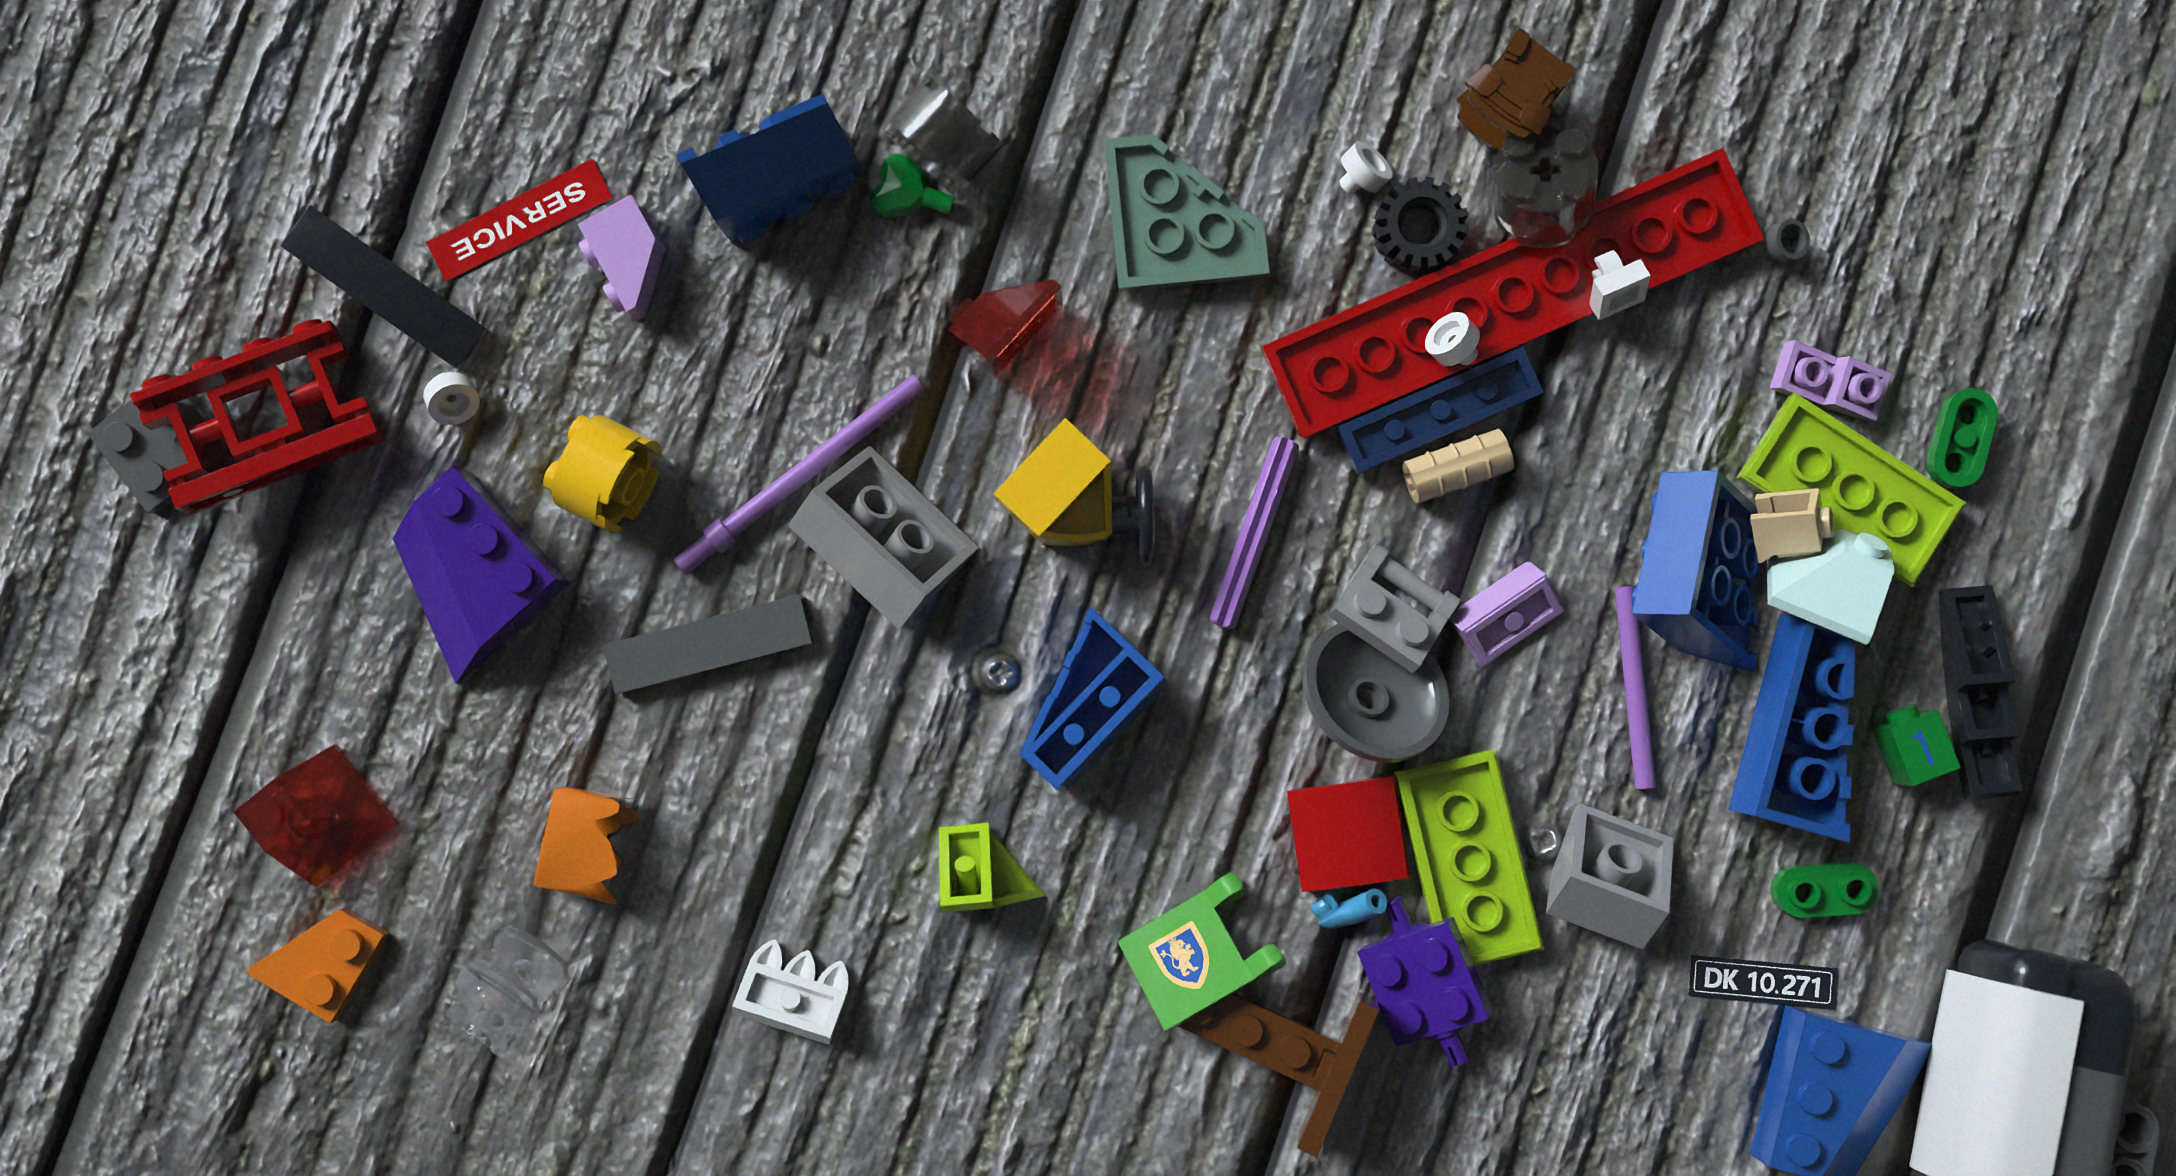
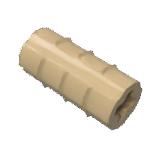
M1500 429L1479 436L1474 435L1470 439L1456 444L1451 443L1449 446L1433 452L1427 451L1426 454L1407 460L1402 464L1405 483L1416 504L1436 497L1441 498L1444 494L1461 488L1465 489L1467 486L1484 480L1488 481L1492 477L1514 469L1511 449Z

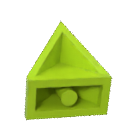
M989 823L939 827L941 913L995 908L1046 896L990 830Z

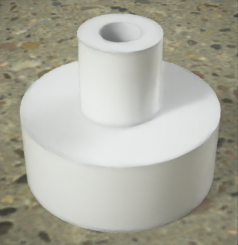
M1357 141L1341 158L1347 173L1339 180V183L1351 195L1361 187L1369 192L1376 193L1393 176L1391 167L1385 158L1375 148L1363 141Z
M1460 312L1451 313L1442 317L1432 326L1426 336L1425 347L1438 363L1443 366H1453L1458 363L1469 365L1478 355V351L1475 348L1479 342L1480 332L1465 314Z
M457 372L437 375L427 384L423 394L430 416L438 423L445 425H456L467 421L477 412L480 404L478 393L471 379Z

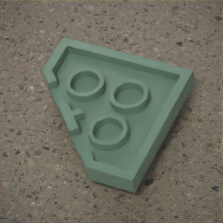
M1154 134L1104 139L1119 292L1265 278L1269 276L1265 224L1250 211L1246 212L1225 195L1224 190L1194 166L1191 168L1170 151V147Z

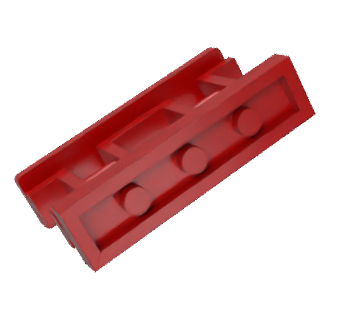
M312 319L302 322L292 328L293 334L274 341L271 337L253 340L242 347L243 352L225 359L222 356H211L201 359L192 365V371L176 377L170 374L152 377L141 384V390L129 394L133 405L140 412L139 417L145 427L154 430L172 423L188 461L185 464L163 472L166 482L171 487L167 490L177 510L190 516L386 441L378 422L372 414L370 404L364 396L341 404L325 366L347 358L349 354L343 345V339L339 330L331 320L322 322L321 319ZM306 355L316 380L290 390L283 372L277 365ZM273 385L289 424L242 441L226 402ZM206 392L216 418L190 427L183 408L177 402ZM325 399L331 416L338 425L309 435L298 409ZM225 437L232 456L239 462L209 473L199 446Z

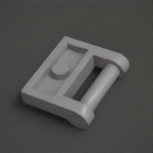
M1376 542L1361 562L1328 616L1413 673L1421 666L1445 623L1458 606L1460 598L1448 590L1443 594L1387 556L1389 550ZM1375 572L1430 608L1432 612L1429 617H1425L1372 581L1371 578Z

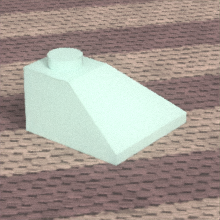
M1841 529L1834 532V537L1824 538L1822 550L1815 552V555L1782 558L1773 555L1767 559L1768 604L1867 645L1873 635L1894 574L1891 548H1888L1883 540L1872 534L1859 533V535Z

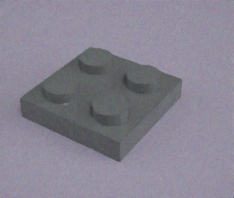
M166 372V373H165V374H170V375H172L173 377H176V376H177L176 374H173V373H170V372ZM194 397L177 402L183 408L190 427L210 420ZM130 400L90 430L87 435L145 511L157 514L172 502L167 490L171 487L166 482L163 472L185 464L188 461L172 423L154 430L148 429L141 422L138 408ZM224 437L199 446L209 473L232 456Z

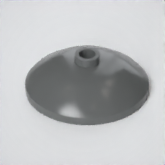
M1338 623L1326 630L1316 640L1307 654L1303 668V690L1308 707L1321 729L1335 743L1348 752L1376 762L1392 763L1405 761L1424 752L1442 733L1449 713V693L1443 672L1430 651L1421 666L1411 673ZM1358 699L1363 701L1366 704L1367 708L1363 707L1359 703Z

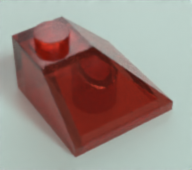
M1048 280L982 292L975 301L968 297L954 310L949 318L953 323L948 329L950 336L996 378L1063 306L1062 286L1055 280Z
M338 745L328 747L276 777L233 811L265 853L316 888L323 885L399 823Z

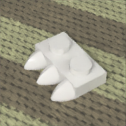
M773 939L765 943L750 959L732 1005V1014L830 1045L847 996L849 982L844 963L838 961L832 964L820 975L817 981H814L815 963L810 951L806 950L799 953L787 964L783 971L781 970L782 953L777 940Z

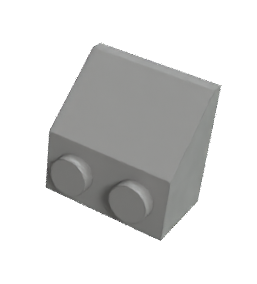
M1578 803L1573 811L1550 875L1546 914L1643 949L1670 911L1674 838Z

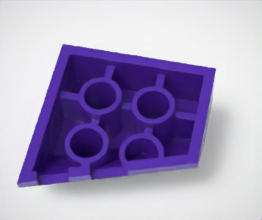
M451 466L413 501L393 537L395 546L455 684H459L570 583L567 577L471 472L455 466Z

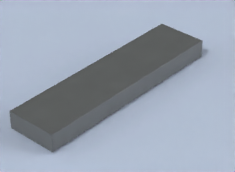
M798 594L605 644L603 648L615 694H622L814 644L802 595Z

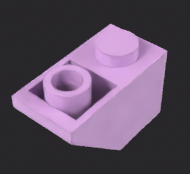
M629 195L578 223L585 237V240L579 242V246L594 270L600 266L602 267L610 282L604 285L603 289L618 313L625 310L638 321L647 314L665 253V247L642 206L632 195Z

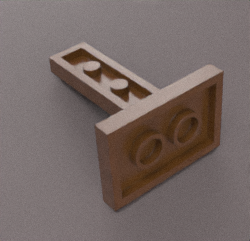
M1358 991L1338 1040L1235 993L1185 1021L1178 1027L1316 1089L1298 1133L1297 1149L1317 1158L1377 1017L1379 1006L1377 999ZM1326 1048V1049H1329V1050H1331V1051H1333V1052L1330 1053V1052H1328V1051H1324V1049Z

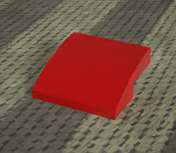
M1395 776L1346 781L1339 784L1297 788L1287 791L1302 892L1359 886L1410 877Z

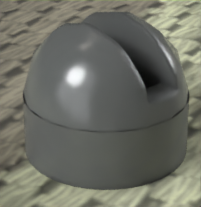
M1796 219L1778 222L1764 234V250L1771 259L1778 262L1799 259L1808 251L1810 244L1808 230L1803 223ZM1790 240V247H1783L1781 241Z

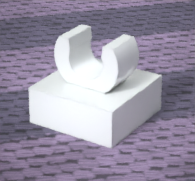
M1614 250L1594 259L1599 269L1592 271L1594 280L1589 305L1598 320L1645 301L1650 274L1641 259L1623 267L1618 254Z

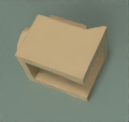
M1819 488L1756 494L1757 514H1751L1750 522L1758 563L1764 562L1773 555H1777L1778 558L1815 555V552L1822 550L1824 538L1834 537L1832 508L1822 506Z

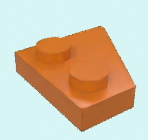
M345 907L334 912L252 965L246 974L331 1024L339 1019L390 932Z

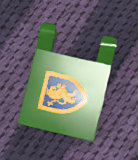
M1234 873L1222 876L1201 893L1117 941L1165 1032L1179 1026L1252 982L1278 971L1286 964L1281 950L1274 944L1264 946L1244 961L1216 910L1237 901L1246 894L1244 884Z

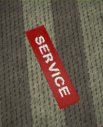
M592 158L427 241L426 244L445 282L613 197Z

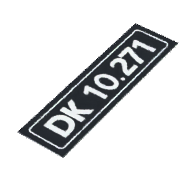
M1691 955L1688 995L1835 1009L1838 968Z

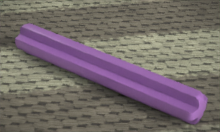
M1279 436L1272 440L1210 615V622L1217 626L1233 629L1237 625L1299 450V445L1293 440Z

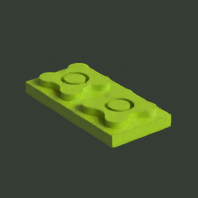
M1797 393L1788 396L1736 477L1737 480L1759 494L1819 488L1822 506L1832 508L1834 532L1844 529L1856 535H1859V533H1869L1883 540L1892 551L1894 564L1892 580L1904 588H1913L1966 502Z
M1489 749L1394 772L1430 924L1454 917L1474 966L1543 950L1544 947L1496 750Z

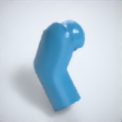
M1378 889L1368 890L1341 903L1337 902L1333 894L1325 893L1313 902L1311 912L1319 918L1318 924L1320 926L1333 930L1364 922L1382 914L1387 908V899L1384 893Z

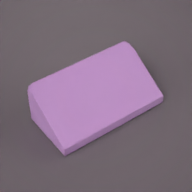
M1525 562L1454 610L1449 617V621L1476 662L1483 667L1563 613L1564 609L1547 575L1531 562Z

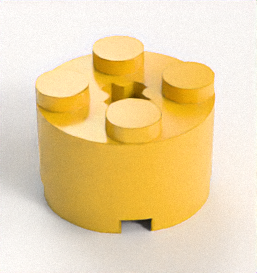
M580 415L569 428L567 435L569 443L564 449L560 460L554 461L544 475L543 486L552 491V499L556 506L609 533H618L623 528L616 524L624 516L634 520L650 497L659 474V470L651 466L653 453L662 457V449L657 441L604 415H596L592 418Z

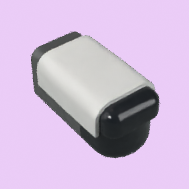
M1980 939L1964 947L1958 958L1956 971L1946 969L1909 1165L1918 1171L1917 1176H2110L2111 1171L2115 1167L2116 1176H2152L2159 1139V1123L2156 1116L2149 1109L2124 1100L2138 1016L2133 991L2118 973L2094 962L2004 942ZM2125 1115L2126 1123L2124 1129L2119 1133L2120 1120Z

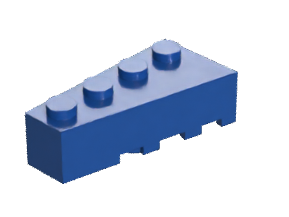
M1780 614L1728 810L1850 843V824L1845 823L1846 798H1851L1852 777L1847 776V745H1852L1853 725L1848 724L1849 698L1854 697V639L1798 616Z

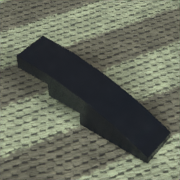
M309 205L280 245L317 273L456 369L486 329L485 326L312 205Z
M1993 585L1942 589L1939 592V610L1945 689L1954 751L1961 767L1958 771L1964 800L2016 796L2023 790L2011 741L2016 739L2019 733L2008 691V686L2015 682V677Z

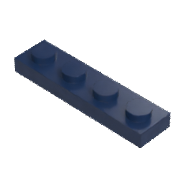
M1521 347L1337 427L1336 431L1357 475L1540 396L1544 392L1524 347Z

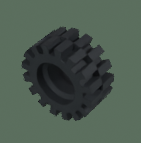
M1417 177L1410 178L1406 184L1401 185L1399 183L1393 187L1376 211L1374 217L1376 220L1372 227L1373 236L1377 237L1375 247L1378 252L1383 250L1386 255L1384 258L1386 263L1391 265L1394 262L1399 265L1398 271L1406 273L1408 270H1414V275H1423L1426 270L1434 272L1445 263L1447 264L1463 245V238L1467 235L1469 226L1465 224V219L1468 217L1467 208L1461 209L1459 205L1462 201L1461 196L1458 192L1452 196L1447 191L1450 185L1444 181L1438 186L1433 184L1435 178L1425 177L1423 182H1418ZM1414 208H1423L1433 213L1439 224V232L1436 239L1427 244H1415L1409 241L1401 228L1402 217L1407 211Z

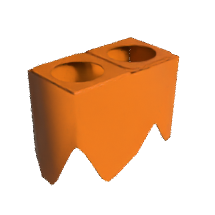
M573 787L553 789L533 886L617 904V901L602 883V881L617 874V867L621 866V860L612 849L611 842L607 836L618 830L622 824L635 823L641 816L636 811L611 798L641 799L620 797Z

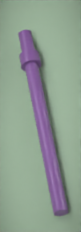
M914 375L910 376L724 521L718 518L702 530L705 534L702 538L674 558L677 566L687 575L718 551L722 554L738 542L735 538L737 535L923 393L925 389Z

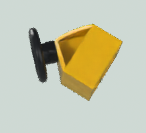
M1066 418L993 493L997 503L1040 544L1078 546L1106 540L1111 534L1112 538L1128 537V534H1137L1140 565L1150 567L1154 563V492L1150 467L1142 465L1136 471V496L1112 497L1111 460Z

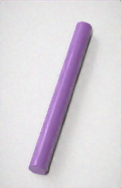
M1635 586L1616 587L1615 598L1635 789L1656 788L1639 619L1632 614V593Z

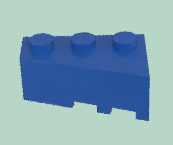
M1091 606L1072 650H1069L1062 664L1061 673L1050 695H1047L1019 753L1056 790L1064 794L1169 685L1167 679Z

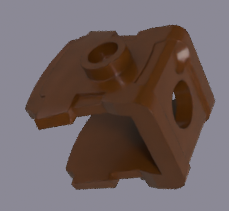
M1520 27L1508 43L1501 57L1492 66L1488 63L1485 64L1464 82L1468 89L1457 98V102L1460 104L1457 118L1472 135L1490 148L1509 157L1519 153L1521 150L1526 153L1529 151L1535 137L1540 138L1549 120L1551 110L1548 108L1557 99L1578 69L1570 63L1560 60L1533 40L1530 34Z

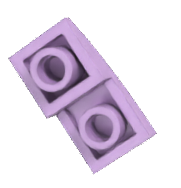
M1793 340L1784 342L1769 389L1786 396L1797 393L1815 406L1871 422L1877 421L1891 373L1853 357L1838 358Z

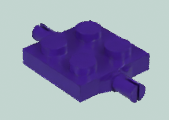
M1398 896L1395 899L1387 900L1385 912L1393 932L1386 939L1363 946L1357 953L1396 1047L1421 1039H1439L1449 1062V1067H1455L1457 1064L1458 1066L1468 1062L1470 1057L1458 1032L1465 1026L1488 1020L1494 1014V1011L1455 918L1451 917L1432 924H1413L1403 902V897Z

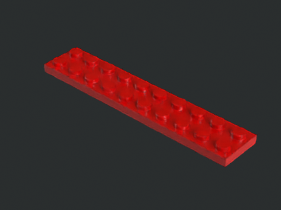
M1721 148L1262 346L1261 351L1300 440H1303L1595 314L1589 305L1594 280L1592 271L1599 269L1594 259L1614 250L1618 254L1623 267L1641 259L1650 274L1647 289L1649 291L1763 241L1764 237L1724 148ZM1455 312L1463 313L1480 332L1479 342L1475 348L1478 351V355L1469 365L1458 363L1453 366H1443L1426 350V336L1432 326L1442 317Z

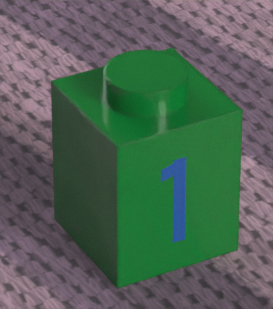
M1916 704L1902 706L1885 714L1888 721L1871 727L1893 784L1915 786L1961 768L1938 710H1918Z

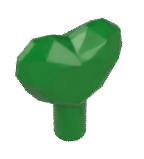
M895 153L883 160L880 169L882 182L873 189L870 197V202L876 213L885 218H897L910 215L923 206L947 215L951 214L956 197L929 188L924 172L909 156Z

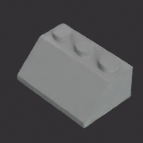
M870 445L811 490L788 525L790 529L898 629H901L924 608L979 548Z

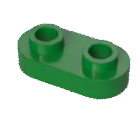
M1977 388L1964 389L1948 396L1941 405L1926 460L1929 476L1941 487L1956 489L1971 485L1980 478L1984 471L1998 419L1997 405L1987 392ZM1961 407L1965 408L1970 414L1968 424H1964L1959 419L1958 414ZM1948 455L1954 457L1957 461V469L1954 473L1946 467L1945 461Z
M1832 862L1790 865L1782 868L1775 874L1770 885V894L1773 903L1779 910L1799 918L1861 914L1873 906L1878 896V883L1874 874L1868 868L1856 863ZM1852 880H1856L1859 884V892L1855 897L1850 898L1846 891L1847 885ZM1805 883L1808 886L1809 894L1805 900L1799 901L1795 894L1796 888L1800 884Z

